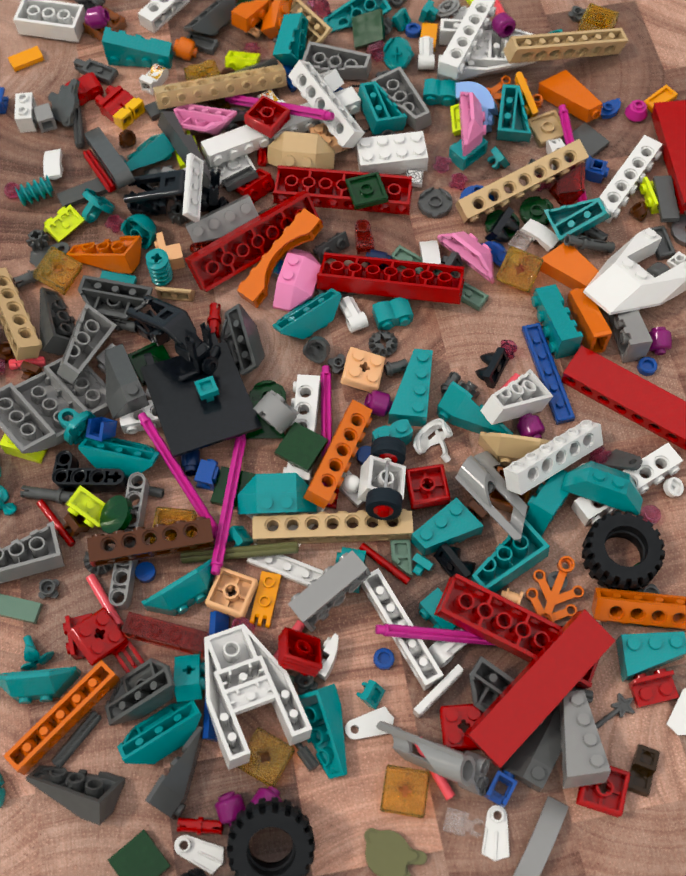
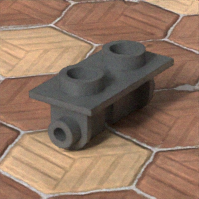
M346 231L338 232L335 236L328 239L327 242L315 246L313 252L316 256L319 255L321 263L323 262L324 252L337 254L350 246Z

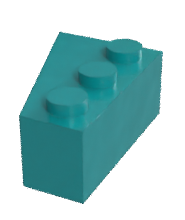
M302 13L284 14L272 54L283 65L294 67L299 60L303 59L306 50L308 19Z
M600 197L544 210L559 241L564 243V238L567 234L579 236L612 217Z
M684 631L621 634L616 640L622 682L635 675L646 673L657 667L659 668L674 662L686 655Z

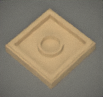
M556 110L528 119L532 136L540 148L546 146L547 140L564 139L560 117Z

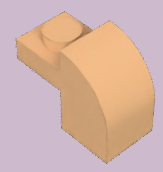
M163 232L156 233L155 248L163 249L167 253L172 270L186 267L180 243L166 246Z

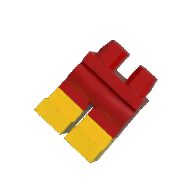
M120 85L117 87L108 86L105 97L98 95L94 99L96 105L100 108L101 114L123 131L146 112L143 100L139 97L136 99L128 91L123 90Z

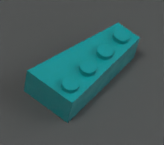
M105 27L102 44L108 65L151 68L154 64H159L167 69L172 68L174 58L172 42L150 38L149 40L142 37V35L136 34L132 36L126 34V31L119 30V32L111 31V28Z
M413 350L390 409L388 424H392L397 420L408 419L411 426L423 427L426 425L433 350Z
M525 519L521 542L513 540L508 534V537L502 544L500 543L494 553L474 572L472 581L496 593L547 558L550 546Z

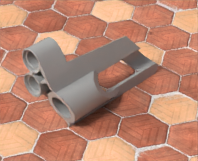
M488 451L479 453L474 457L470 455L462 464L455 479L513 540L521 542L528 505L517 493L507 490L505 480L496 471L498 466L501 467V464ZM494 489L513 506L510 523L491 504L489 494Z
M379 721L376 725L379 730L392 735L394 741L392 748L404 760L458 783L462 789L483 796L486 793L489 778L485 775L490 766L489 758L471 751L463 753L440 743L431 742L383 721ZM412 743L418 745L426 758L413 754Z

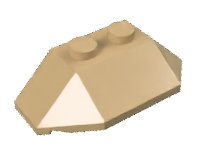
M301 0L292 1L290 14L302 13L308 19L306 48L309 41L322 43L333 29Z
M284 131L268 145V164L274 166L334 169L335 151L319 134Z
M480 432L478 441L484 451H488L502 466L506 467L511 465L512 462L521 459L527 453L549 442V440L494 432Z

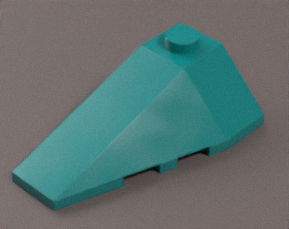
M160 133L149 137L136 148L137 151L128 155V161L124 160V162L132 171L161 160L167 161L173 156L171 153L175 149L166 135Z
M452 381L437 407V415L440 419L449 422L451 425L478 434L480 432H494L513 435V432L502 422L491 425L480 411L484 405L478 406L471 399L473 397L471 393Z
M335 684L298 695L312 727L310 739H307L308 743L312 742L316 749V757L329 779L347 775L342 708Z

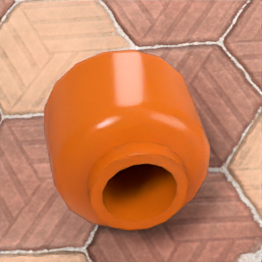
M182 36L176 39L173 51L176 57L190 61L192 57H196L198 48L195 47V41Z

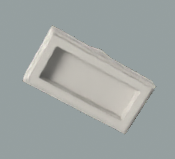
M348 470L347 473L343 472L341 476L344 480L339 490L359 508L365 502L358 499L360 479Z

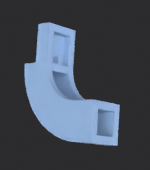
M457 82V101L459 102L460 92H473L482 105V111H485V122H483V125H486V133L492 132V125L495 123L494 116L499 115L491 93L483 85L476 82Z

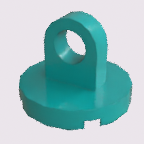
M403 37L390 38L383 49V52H385L384 62L391 70L399 66L404 70L409 66L414 57L409 42Z
M87 188L82 193L83 197L89 201L82 212V217L88 223L94 222L102 211L112 214L115 210L114 205L105 197L97 196V192Z
M72 408L61 410L58 414L59 424L65 429L64 440L70 445L81 443L86 436L88 418L96 416L87 410L80 414ZM67 415L73 416V419L70 421L63 420Z

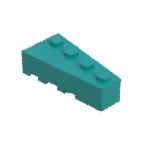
M554 284L536 288L531 297L533 307L537 309V318L539 322H542L545 338H548L551 353L554 354L555 359L575 355L581 344L583 334L581 331H576L577 323L575 319H570V310L568 307H564V299L558 287Z

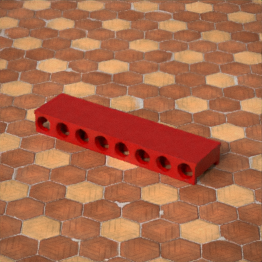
M686 100L655 102L651 114L658 141L663 144L661 151L668 175L672 177L679 212L684 214V211H686Z
M278 165L275 188L273 190V203L280 204L304 190L310 193V199L314 207L355 210L345 184V179L369 173ZM380 174L388 196V202L356 210L409 215L412 196V176Z
M304 190L300 191L184 258L200 290L208 292L259 262L262 256L272 248L274 241L281 237L284 229L294 221L296 214L304 208L319 218L310 199V193Z
M327 252L323 254V262L319 273H317V289L329 290L333 288L340 292L402 297L405 299L460 304L464 285V267ZM333 258L336 261L329 264L327 259ZM346 260H351L354 262L349 264L348 266L344 264ZM369 262L371 265L364 268L361 264ZM387 264L389 267L382 270L379 265ZM402 265L405 266L407 269L402 270V272H400L397 270V267ZM421 267L424 271L418 274L415 272V268ZM435 269H439L442 271V273H439L438 276H436L432 271ZM457 271L461 275L459 278H454L450 273Z
M582 345L563 372L562 383L686 450V401ZM567 377L573 379V380L575 381V383L569 381V380L567 379ZM583 386L589 388L592 392L587 391ZM600 396L606 397L609 401L602 399ZM617 405L624 407L626 410L620 409ZM634 414L639 415L642 419H638ZM651 424L657 425L660 429L653 427ZM668 433L675 435L677 438L671 437Z
M457 573L449 578L434 615L529 663L562 628L558 624ZM599 660L575 685L576 687L582 689L591 688L593 684L591 681Z
M585 609L577 611L464 734L479 747L495 766L501 768L616 640Z

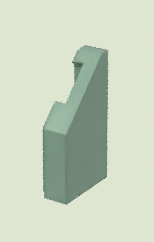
M410 539L390 540L391 561L409 577H413Z

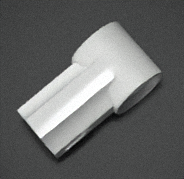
M423 36L419 38L418 70H434L433 38Z
M344 297L340 301L339 307L345 316L349 331L353 333L368 327L367 317L363 311H360L354 298Z
M436 641L428 650L437 665L443 668L468 643Z

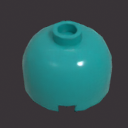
M144 214L131 215L121 224V232L123 231L125 236H141V248L147 249L156 239V225L150 217Z

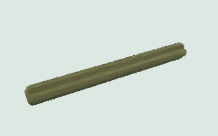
M293 541L227 547L224 560L294 554L299 552V544ZM214 549L181 552L180 559L182 563L205 562L212 558Z

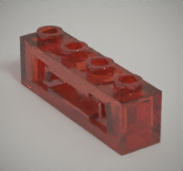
M128 612L122 629L123 634L127 638L190 655L200 654L202 658H205L204 637L209 636L208 632L133 612Z

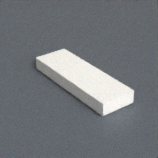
M457 664L413 709V714L420 718L462 676L463 668Z

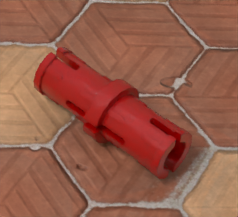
M215 302L209 305L210 312L207 323L211 333L214 332L216 337L219 338V327L222 323L220 317L221 305L218 304L217 308V303Z
M198 817V819L178 818L177 825L179 827H177V832L197 833V835H202L203 833L222 835L223 824L219 820H207L204 817Z

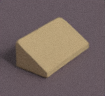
M155 287L159 299L194 301L195 290Z

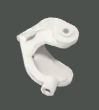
M434 419L419 430L414 438L413 447L419 455H422L430 446L440 443L443 452L440 457L447 463L451 458L448 455L444 439L453 436L452 430L443 419ZM435 432V435L429 440L428 437Z

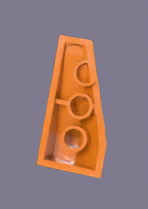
M121 236L120 240L112 242L110 239H105L104 242L99 244L89 242L73 245L65 256L67 259L111 272L131 274L140 264L142 238L141 236Z

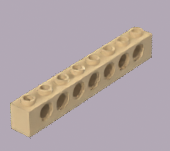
M622 28L511 36L503 51L509 64L615 55L622 51L628 39Z
M282 64L157 86L153 87L156 105L161 110L287 86L286 70Z
M577 139L458 200L455 206L464 223L468 221L471 223L475 222L480 218V215L484 213L488 215L494 212L495 207L499 205L504 207L510 203L509 200L516 198V200L520 199L525 195V192L529 190L533 192L539 189L540 184L544 182L549 184L555 180L556 176L561 175L562 177L571 172L570 169L582 167L586 164L585 161L589 156L581 140ZM565 156L570 158V163L565 160ZM549 164H553L556 170H552ZM534 172H539L541 178H537ZM519 180H524L526 182V186L521 185ZM504 187L510 188L511 193H506ZM489 195H494L496 201H491ZM473 203H479L481 209H476Z
M402 509L400 516L392 520L375 519L369 516L366 510H359L356 513L338 511L337 513L330 514L324 511L317 514L300 512L297 515H289L287 513H279L273 516L258 514L253 516L252 539L253 543L258 545L293 541L298 542V544L411 540L413 517L412 511ZM394 521L398 525L395 527H390L388 523ZM375 522L377 526L371 528L368 526V523ZM334 523L337 524L338 527L335 529L328 528V525ZM356 523L358 526L356 528H349L348 524ZM311 524L318 526L315 530L308 528ZM291 525L298 526V528L293 531L288 529ZM271 526L278 527L276 531L268 530Z

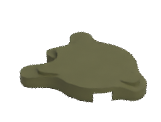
M370 828L364 834L366 862L371 871L377 876H411L407 869L408 865H423L427 860L426 853L412 849L406 840L395 831Z

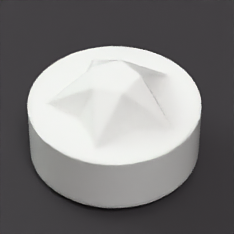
M672 477L665 480L663 489L667 496L674 498L683 493L684 485L679 478Z

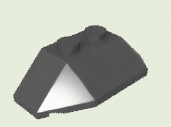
M216 0L183 27V29L203 36H215L219 33L221 27H225L230 23L231 11L235 8L236 0Z
M83 275L78 287V292L85 304H89L106 317L122 320L130 318L126 314L130 307L140 311L148 305L143 297L146 295L151 296L153 287Z
M237 304L224 314L225 320L222 325L220 341H226L239 374L246 375L259 367L265 357L257 325L242 305Z
M482 656L479 657L469 674L473 706L484 713L514 680Z
M150 658L121 677L112 692L110 700H107L105 704L109 725L113 726L141 719L173 699L175 684L170 666L155 658Z

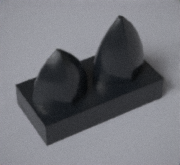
M511 207L506 208L499 215L485 236L486 240L492 241L495 239L499 242H509L508 234L504 228L520 232L518 223L511 216L514 212Z
M498 347L495 352L481 355V360L488 367L475 371L476 375L485 381L489 388H495L509 361L505 348Z
M447 542L441 545L434 554V557L450 577L457 573L468 579L474 572L476 563L461 561L459 559L460 548L451 547Z

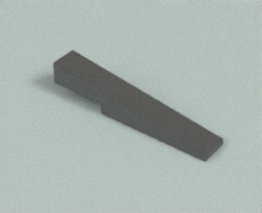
M161 111L158 126L171 142L185 165L186 157L189 153L204 161L192 135L184 133L174 111ZM204 161L202 185L208 188L211 185V175Z

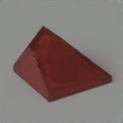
M580 163L549 189V192L560 206L572 205L585 192V163Z

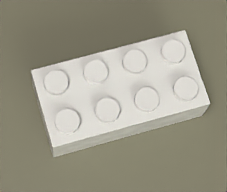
M21 0L13 21L18 34L79 43L84 30L83 23L85 22L84 16H86L84 5L52 0Z
M423 131L361 138L356 144L359 172L373 173L378 171L379 174L396 175L405 174L406 169L423 171L428 169V153Z

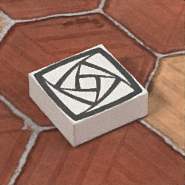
M406 169V176H412V187H422L423 170Z

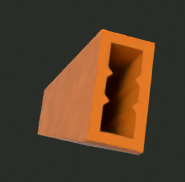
M567 70L539 82L538 94L542 95L543 99L557 107L565 104L566 109L571 115L586 123L601 116L602 102Z
M564 243L540 258L538 269L572 290L575 288H586L598 273V270L575 247L565 246Z
M575 288L569 291L567 303L572 317L577 323L578 332L581 331L583 334V346L595 353L605 352L612 331L597 304L583 293L585 288Z

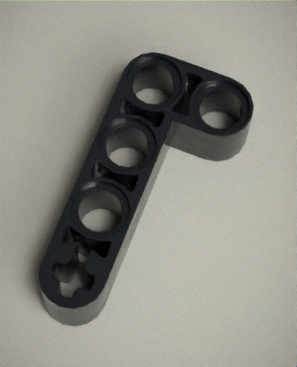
M67 450L57 454L52 473L53 482L59 488L70 492H75L79 485H81L89 492L121 493L126 491L129 479L121 469L79 468V461Z

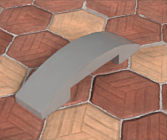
M549 796L547 797L513 876H540L559 834L568 806Z

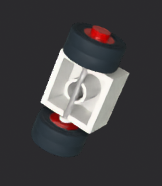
M384 436L375 439L371 445V454L362 464L360 470L358 499L366 502L365 509L367 514L379 520L395 519L402 512L406 466L403 464L406 459V445L396 437Z

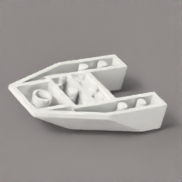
M441 18L439 45H449L463 19ZM490 21L488 27L484 28L482 39H478L476 50H472L470 61L465 63L464 72L459 74L457 80L438 73L439 61L442 55L438 57L437 79L441 81L446 79L462 81L502 73L536 63L537 61L509 64L503 51L511 36L534 34L515 29L509 37L501 38L492 30V21Z
M647 228L637 233L605 262L583 293L609 315L660 306L686 291V261L655 278L637 264L655 254L662 239L654 230Z
M245 624L204 637L206 704L228 770L250 761L251 752L236 718V715L272 703L289 746L310 739L312 727L288 672L279 666L274 656Z

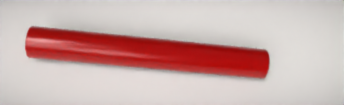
M39 500L36 504L50 522H54L57 532L69 547L74 546L75 540L69 536L68 531L63 528L64 526L44 500Z
M365 543L361 544L359 550H365L367 556L407 585L410 582V577Z

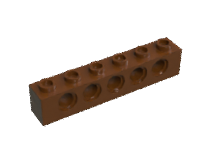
M197 517L194 521L178 520L170 525L160 523L155 524L152 528L136 527L133 531L128 532L117 530L109 535L102 533L94 534L91 538H87L89 562L92 567L214 547L210 518ZM190 530L197 532V535L194 537H188L186 534ZM169 534L177 535L173 541L167 540L166 537ZM149 537L156 538L153 544H147L146 540ZM128 541H136V544L133 547H126V543ZM108 544H115V548L112 551L105 550Z

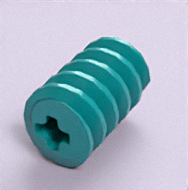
M46 175V181L39 177V183L34 179L32 186L29 182H26V188L22 184H19L20 190L15 187L17 195L24 206H27V200L33 204V198L39 202L40 196L44 200L46 199V194L53 197L54 190L48 175Z
M155 248L150 250L145 258L151 280L156 286H165L173 278L168 255L163 249Z

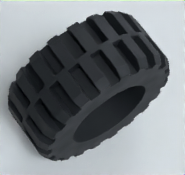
M615 511L612 516L608 513L603 515L602 519H598L590 528L582 545V558L585 559L583 564L585 569H590V577L592 579L596 577L598 579L597 584L603 586V584L609 585L608 589L619 588L620 590L632 589L637 591L640 587L643 588L648 585L663 565L662 560L665 558V551L662 550L665 546L662 539L659 540L661 534L658 529L654 530L652 528L653 523L650 521L645 522L643 516L638 514L636 517L632 515V512L628 511L625 514H622L621 511ZM616 537L629 540L639 551L640 563L632 567L621 566L615 563L606 552L605 542Z
M272 797V801L260 798L255 805L253 802L247 804L246 810H240L236 820L232 821L230 832L228 833L227 858H229L231 871H235V876H307L310 871L309 865L313 864L315 841L310 821L307 815L302 814L300 807L297 805L293 807L291 805V801L285 799L284 802H279V797ZM276 827L287 832L293 842L290 853L277 862L269 863L257 859L250 852L249 843L252 836L259 830Z

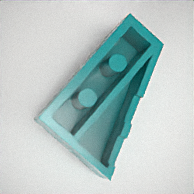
M376 81L360 83L358 96L361 99V108L372 134L378 135L385 130H392L393 132L404 130L408 116L400 112L395 102L392 103L388 94Z
M503 84L496 140L530 143L532 133L529 128L520 85Z
M561 470L545 480V485L541 483L536 491L538 495L536 497L532 495L527 503L529 509L525 519L541 537L570 494V492L561 490L565 474L567 473L565 470Z
M456 497L412 533L411 543L423 556L436 552L446 542L448 545H452L472 536L482 534L484 525Z

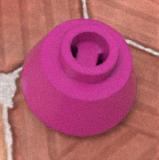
M641 100L632 101L625 109L626 117L632 122L645 120L648 115L645 102Z

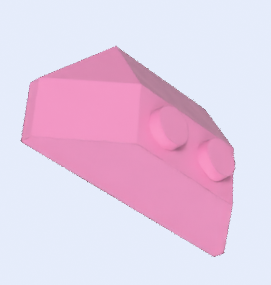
M460 92L459 112L462 156H467L482 143L483 135H486V125H483V122H485V111H482V105L473 92Z
M195 104L174 108V113L183 129L197 131L198 133H209L213 136L219 135L226 129L237 115V111Z
M464 231L437 236L439 243L450 252H458L463 262L493 284L495 282L493 256L489 246L485 243L481 245L472 233L468 235Z
M294 248L287 252L277 279L273 308L290 312L312 298L317 284V273H319L321 265L310 252Z

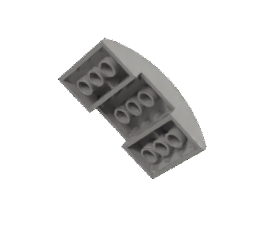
M60 358L44 366L43 372L15 386L9 383L0 388V428L22 454L46 450L65 442V429L59 424L58 420L59 412L65 408H72L79 414L86 410L91 411L96 417H104L110 411L106 403V384L89 365L85 367L73 384L57 374L62 360ZM67 415L63 420L70 421L73 419V416Z

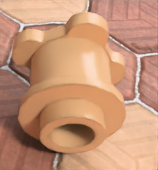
M507 588L506 591L502 590L500 596L520 605L524 594L523 591L518 594L510 591V588Z

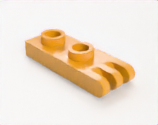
M519 71L516 73L514 81L516 85H520L525 112L532 118L537 116L539 111L524 76Z
M261 572L249 621L250 625H254L255 619L258 618L257 626L262 627L263 620L266 619L265 628H270L282 579L280 574Z

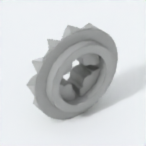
M459 0L443 1L437 7L439 10L437 16L444 19L454 16L461 8Z

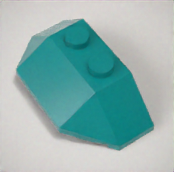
M331 288L327 292L309 299L285 314L272 326L281 334L300 339L308 338L314 332L326 327L328 323L334 320L342 295Z
M85 437L78 446V450L95 468L121 469L127 477L135 472L142 473L152 467L160 455V452L155 451L149 445L114 437L102 442Z
M590 461L567 472L561 490L624 512H632L636 516L640 515L643 498L629 473Z
M297 473L256 474L237 495L238 515L317 512V505L303 498L309 485Z
M212 558L149 598L141 601L145 609L151 612L176 616L177 614L181 615L187 612L193 604L203 602L209 594L215 576L210 573Z
M73 666L0 673V687L19 704H30L32 700L52 702L53 698H60L81 676V670Z
M194 700L171 703L134 726L123 742L117 746L124 763L155 764L185 745L196 730L202 716Z

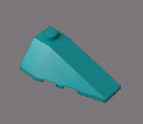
M350 0L322 20L333 29L330 32L333 33L352 27L351 17L379 8L383 10V15H385L392 8L387 0Z

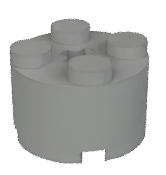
M271 390L263 396L253 410L269 425L275 427L277 432L282 434L297 418L299 413L292 406L285 403L286 400Z

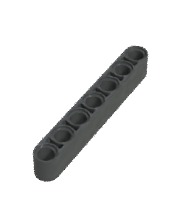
M99 127L84 133L90 148L119 189L135 182L129 167Z

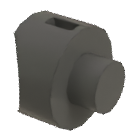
M314 336L304 345L303 354L315 363H322L330 354V344L325 338Z

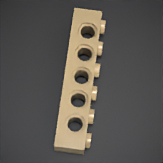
M0 268L1 326L16 360L38 358L39 352L42 349V342L37 338L35 326H32L30 322V315L24 309L23 300L19 298L18 288L13 284L12 275H9L6 268Z

